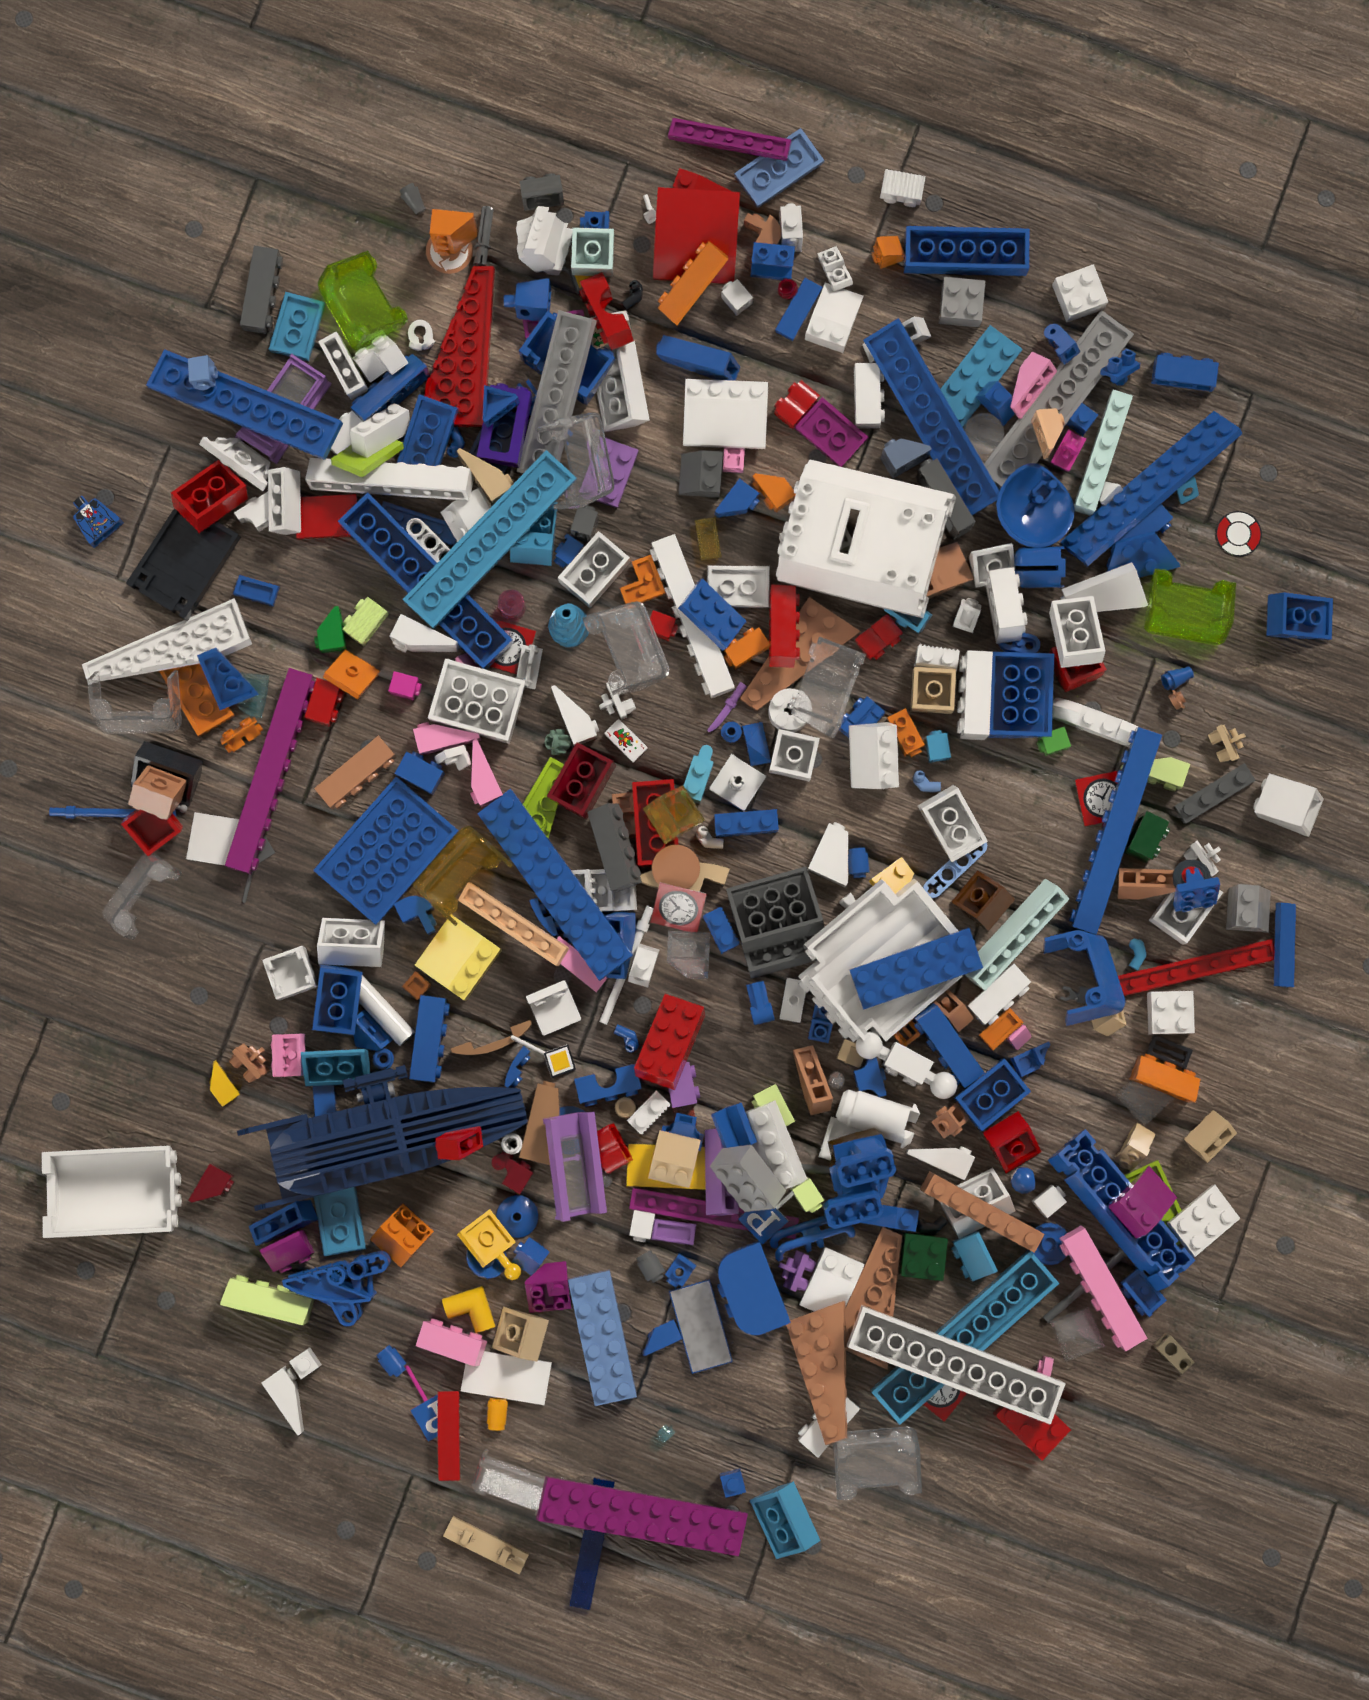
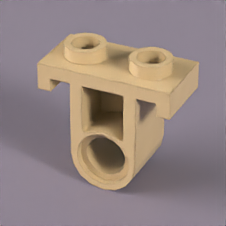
M1136 1123L1129 1132L1120 1152L1116 1154L1114 1161L1119 1163L1122 1168L1132 1171L1147 1157L1155 1133Z

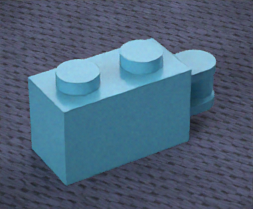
M702 746L699 755L693 756L681 792V798L701 803L714 763L710 761L713 753L711 746Z

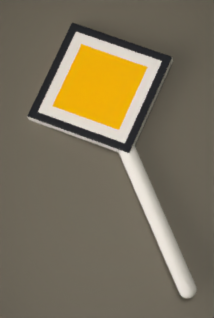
M514 1035L510 1037L512 1040L544 1055L551 1078L576 1070L568 1044L545 1052Z

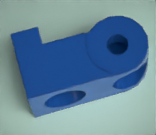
M1050 324L1045 328L1044 335L1052 348H1057L1055 350L1057 356L1064 365L1080 353L1077 343L1061 326Z

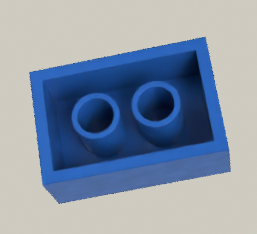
M1001 1059L953 1099L958 1102L979 1131H983L1031 1091L1005 1059Z

